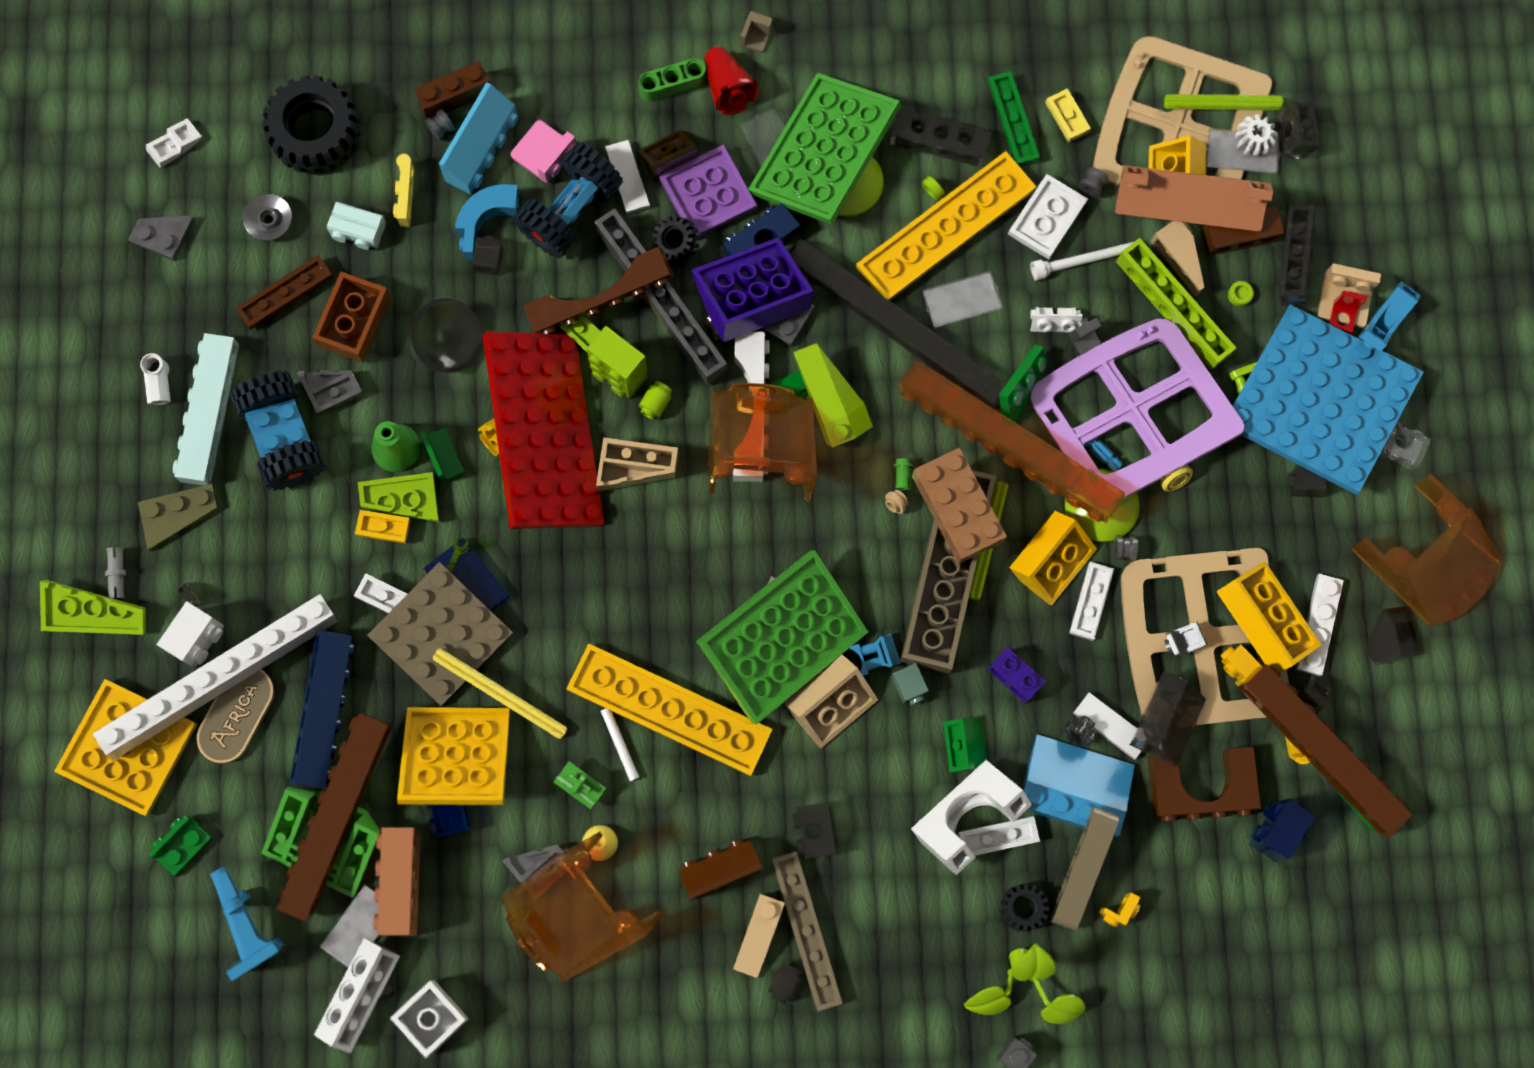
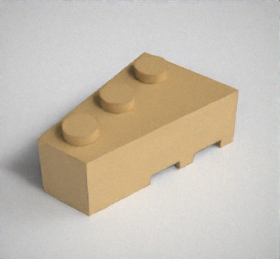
M603 437L596 483L597 490L605 491L675 478L679 456L678 448Z

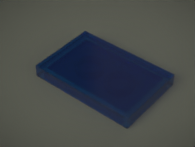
M464 538L423 568L428 574L440 562L490 611H493L510 597Z

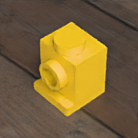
M1242 645L1234 648L1229 646L1220 655L1222 657L1221 662L1225 665L1223 667L1224 670L1231 677L1238 679L1235 682L1237 686L1257 667L1261 666Z

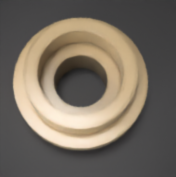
M890 491L885 496L886 506L891 512L902 514L906 510L908 500L901 491Z

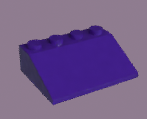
M779 237L691 270L710 320L723 342L811 309L813 289Z

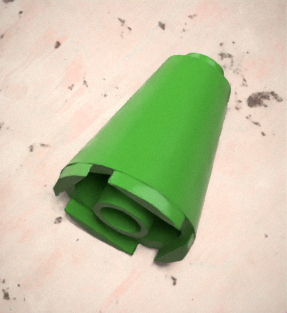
M386 421L380 423L375 429L371 453L375 462L384 470L394 473L403 472L418 461L421 453V441L411 427Z

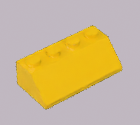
M1265 561L1216 591L1263 662L1268 666H1273L1279 673L1295 665L1322 646Z

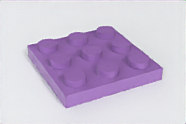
M724 145L659 175V180L679 217L688 219V221L695 224L693 227L698 228L699 232L696 235L702 236L757 209L754 199Z

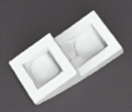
M187 118L167 128L166 135L146 144V150L157 165L162 167L192 148L202 139V136Z

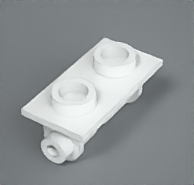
M1036 307L1035 310L1031 309L1030 318L1032 319L1030 332H1072L1076 329L1074 324L1082 320V314L1075 307L1057 308V314H1053V308Z

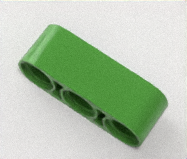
M694 58L642 74L638 81L641 98L647 102H654L703 86L706 81L705 64L700 59ZM698 71L700 75L692 76L690 72ZM669 78H676L678 81L670 83L667 80ZM650 84L655 86V88H653L652 90H647L644 88L646 85Z

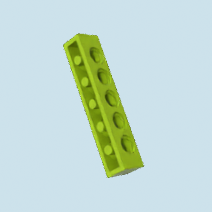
M1138 238L1120 253L1116 263L1164 318L1172 321L1180 329L1195 353L1211 371L1235 351L1236 347L1141 238Z

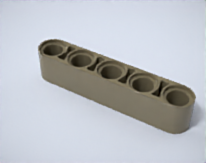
M1095 806L1092 808L1052 911L1050 922L1074 931L1077 930L1119 822L1118 814Z

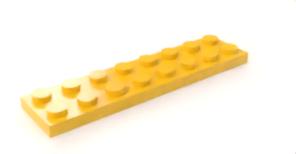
M1005 151L856 264V268L884 302L887 303L1034 192L1036 186Z
M589 643L566 688L571 693L603 708H607L618 715L749 776L752 775L773 730L760 723L757 725L752 724L748 717Z

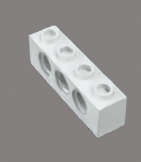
M364 938L314 1035L331 1047L351 1053L400 955L383 945Z

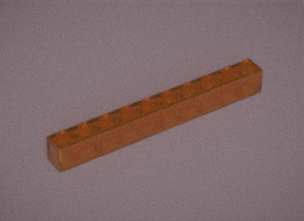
M918 360L913 362L899 381V391L905 399L911 402L914 400L921 404V408L928 414L933 415L935 413L941 417L942 422L951 428L955 426L961 430L967 439L971 441L977 440L983 444L982 447L991 454L997 453L1003 457L1004 462L1013 468L1019 467L1029 479L1033 481L1039 480L1045 484V488L1055 495L1061 494L1067 498L1066 501L1075 508L1081 507L1087 511L1088 516L1097 522L1103 521L1107 524L1123 501L1125 492Z

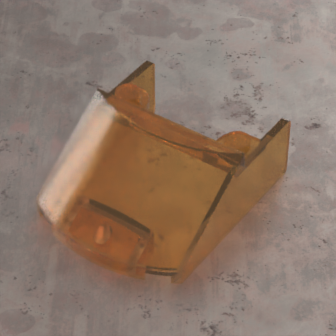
M760 383L731 384L730 389L718 391V387L714 388L711 403L707 467H709V493L714 494L717 477H729L733 474L734 469L784 473L785 479L790 483L804 485L805 502H811L817 476L812 398L807 396L806 400L794 395V390Z
M1428 474L1419 480L1415 487L1436 506L1437 515L1449 527L1417 559L1402 547H1393L1383 554L1366 537L1354 544L1351 549L1429 626H1435L1464 614L1485 595L1497 574L1501 557L1472 507L1466 508L1432 474Z
M600 831L569 850L565 849L507 892L501 899L502 904L505 903L508 914L506 921L519 945L544 971L548 968L560 976L558 980L562 982L647 936L661 917V914L657 911L639 921L636 915L628 909H620L614 912L584 871L592 863V857L589 852L603 836Z

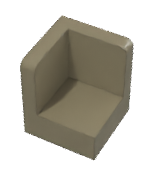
M750 11L741 33L740 46L763 53L772 31L773 18Z

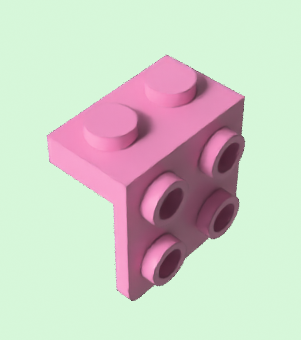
M539 120L535 122L511 151V157L548 184L560 172L562 167L560 162L576 143L575 136L568 131L562 136Z

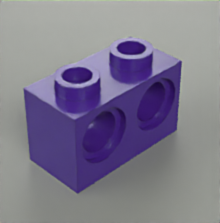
M1008 647L987 669L1024 704L1046 682Z

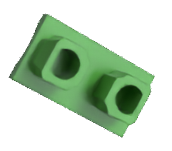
M568 761L564 769L554 780L555 784L589 809L593 808L606 790L604 786L570 761Z

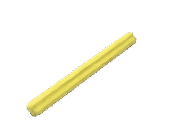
M439 648L433 656L435 662L556 738L561 739L566 733V726L445 650Z

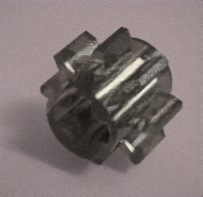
M1073 715L1064 727V730L1068 732L1066 739L1075 746L1084 744L1088 747L1098 734L1097 731L1093 730L1095 722L1085 715L1080 717Z

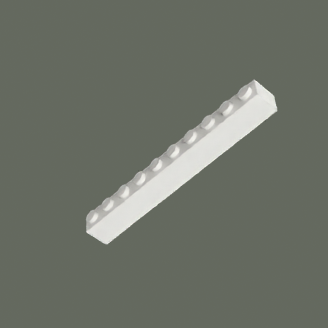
M321 594L94 732L93 735L105 755L114 761L260 669H263L316 636V632L324 631L338 621Z

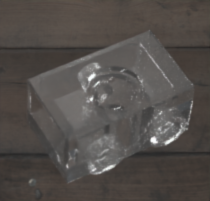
M1397 421L1379 456L1410 471H1414L1421 465L1431 439L1425 437L1424 433L1418 430H1409L1403 427ZM1396 438L1404 443V448L1396 444Z

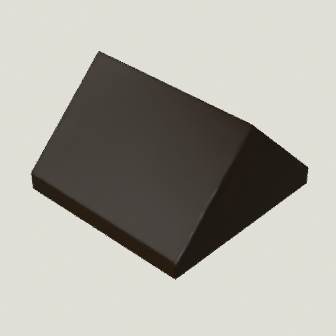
M679 130L639 149L638 153L653 181L656 183L660 181L659 175L696 158L697 148Z

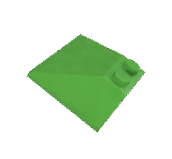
M287 787L285 789L261 854L288 867L293 862L296 863L300 854L297 852L298 846L303 838H307L310 830L307 827L313 813L317 814L320 807L318 799L323 789ZM358 807L326 884L351 898L356 896L377 843V835L380 834V830L368 811Z

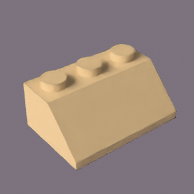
M841 655L784 704L795 720L821 749L877 702L878 698L859 669Z

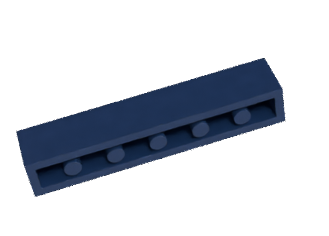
M323 630L316 632L289 780L291 785L325 789V785L330 782L328 775L331 769L328 768L330 759L334 758L336 752V744L333 743L334 734L338 733L341 719L338 718L339 708L343 707L345 701V693H342L343 684L347 683L350 669L346 667L348 658L352 657L354 643H351L352 636Z

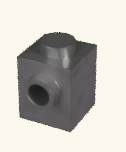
M1011 1037L996 1059L1007 1068H1028L1037 1055L1031 1051L1034 1046L1022 1037L1019 1040Z

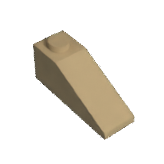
M1172 221L1155 233L1151 243L1193 296L1197 297L1204 289V283L1194 236L1187 223Z
M762 894L759 895L737 956L734 970L758 978L784 906L783 902Z

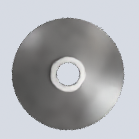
M263 194L253 198L247 204L243 212V223L247 232L252 237L261 241H273L282 237L289 230L292 223V211L283 198L274 194ZM274 218L273 222L269 224L266 223V220Z

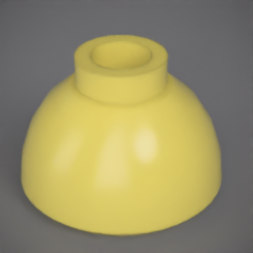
M1188 465L1160 479L1161 487L1164 491L1168 492L1178 490L1188 483L1192 477L1193 470Z
M596 825L589 828L582 839L584 853L595 861H605L611 858L618 847V839L615 832L605 825Z

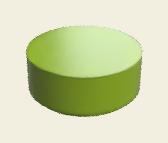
M928 176L922 181L923 188L933 199L938 200L945 194L941 186L932 177Z
M1244 281L1235 282L1228 290L1229 301L1237 307L1246 306L1254 296L1252 286Z

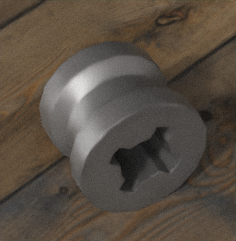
M439 110L434 118L425 120L428 128L438 140H441L446 132L455 130L454 125L443 110Z
M1089 167L1085 173L1086 178L1082 179L1079 183V188L1089 196L1099 197L1102 193V186L1107 184L1109 177L1100 169Z
M1116 535L1113 545L1114 560L1128 558L1129 561H1136L1138 553L1137 536L1123 538L1121 535Z

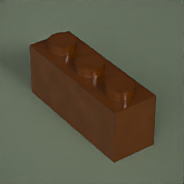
M478 61L414 88V92L426 119L434 118L439 110L447 113L475 101L486 82L491 83L481 61Z
M1266 206L1261 231L1204 225L1201 229L1209 256L1278 242L1284 234L1277 206L1271 208Z

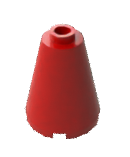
M723 47L709 49L704 57V62L716 110L721 111L724 115L742 112L747 109L746 104L752 101L754 103L759 95L757 82Z

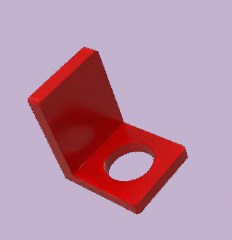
M1342 291L1333 302L1329 324L1351 334L1354 330L1357 311L1366 302L1367 296L1351 291ZM1338 313H1346L1349 316L1350 321L1347 325H1340L1337 322L1336 316Z

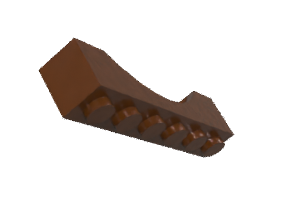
M656 247L636 256L622 278L598 295L577 300H563L543 296L523 305L534 333L554 334L557 332L556 328L564 324L565 327L575 325L579 322L578 318L585 315L588 317L598 315L602 312L601 308L608 305L611 308L624 303L623 299L629 296L633 298L642 296L647 293L646 289L655 286V288L663 287L669 283V279L673 278L674 275L664 250Z

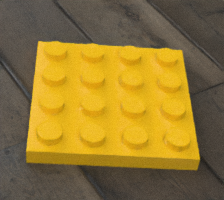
M104 679L54 772L148 817L192 736L197 723L183 717L113 761L105 755L93 733L148 699Z
M407 707L397 796L398 804L503 805L510 708Z

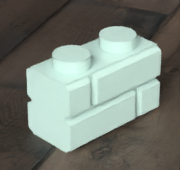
M336 202L327 224V230L332 235V239L338 242L345 243L346 240L355 242V245L361 249L368 250L369 247L376 249L385 229L386 221L382 215Z

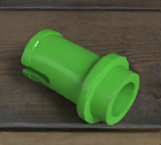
M896 459V464H893V467L896 468L895 489L911 490V468H913L911 459Z

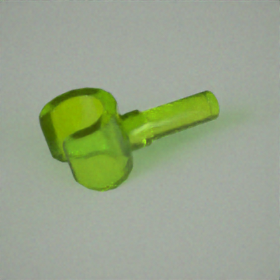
M456 536L453 540L454 552L446 568L450 572H452L460 555L466 553L469 549L468 540L463 547L457 546L460 536Z

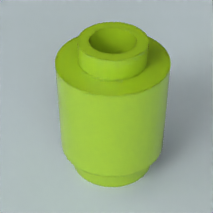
M655 381L654 385H650L638 405L642 409L640 411L641 414L652 420L654 417L660 418L672 398L670 396L672 389L659 381Z

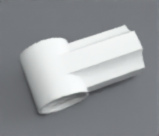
M149 353L142 358L140 363L141 369L144 372L147 404L166 405L171 402L168 383L169 365L159 355ZM155 362H159V368L156 371L151 372V365Z

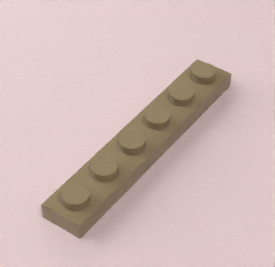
M793 852L772 859L817 1012L840 1005L842 1000L798 854Z

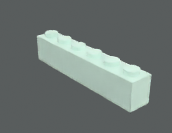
M204 333L203 341H200L198 344L199 361L193 368L194 385L188 392L189 409L183 416L184 433L183 436L179 437V457L173 464L174 477L182 483L203 486L211 484L239 344L234 337Z

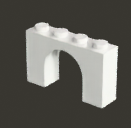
M985 760L913 826L911 830L921 844L957 875L975 858L966 843L955 834L958 821L967 811L977 806L989 805L997 808L1014 822L1032 804L1020 787Z

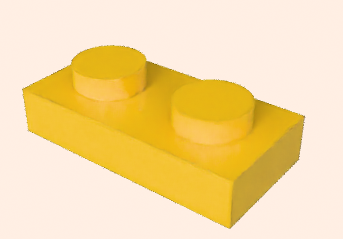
M360 510L355 535L406 544L411 519Z

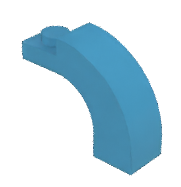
M501 184L487 187L475 193L463 205L457 216L455 229L457 235L460 236L459 249L463 252L466 260H476L478 232L487 220L496 216H515L517 214L520 197L517 185Z
M1400 281L1367 323L1358 339L1362 340L1371 350L1377 349L1381 352L1387 345L1393 332L1416 305L1421 295Z

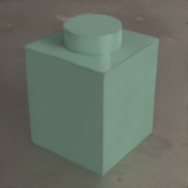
M916 663L891 675L903 704L910 701V704L914 705L925 699L924 695L929 690Z

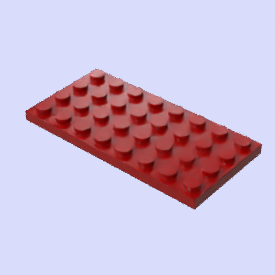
M485 332L483 334L484 350L510 529L602 526L604 520L600 493L596 488L597 473L577 342L568 334L544 335V333Z

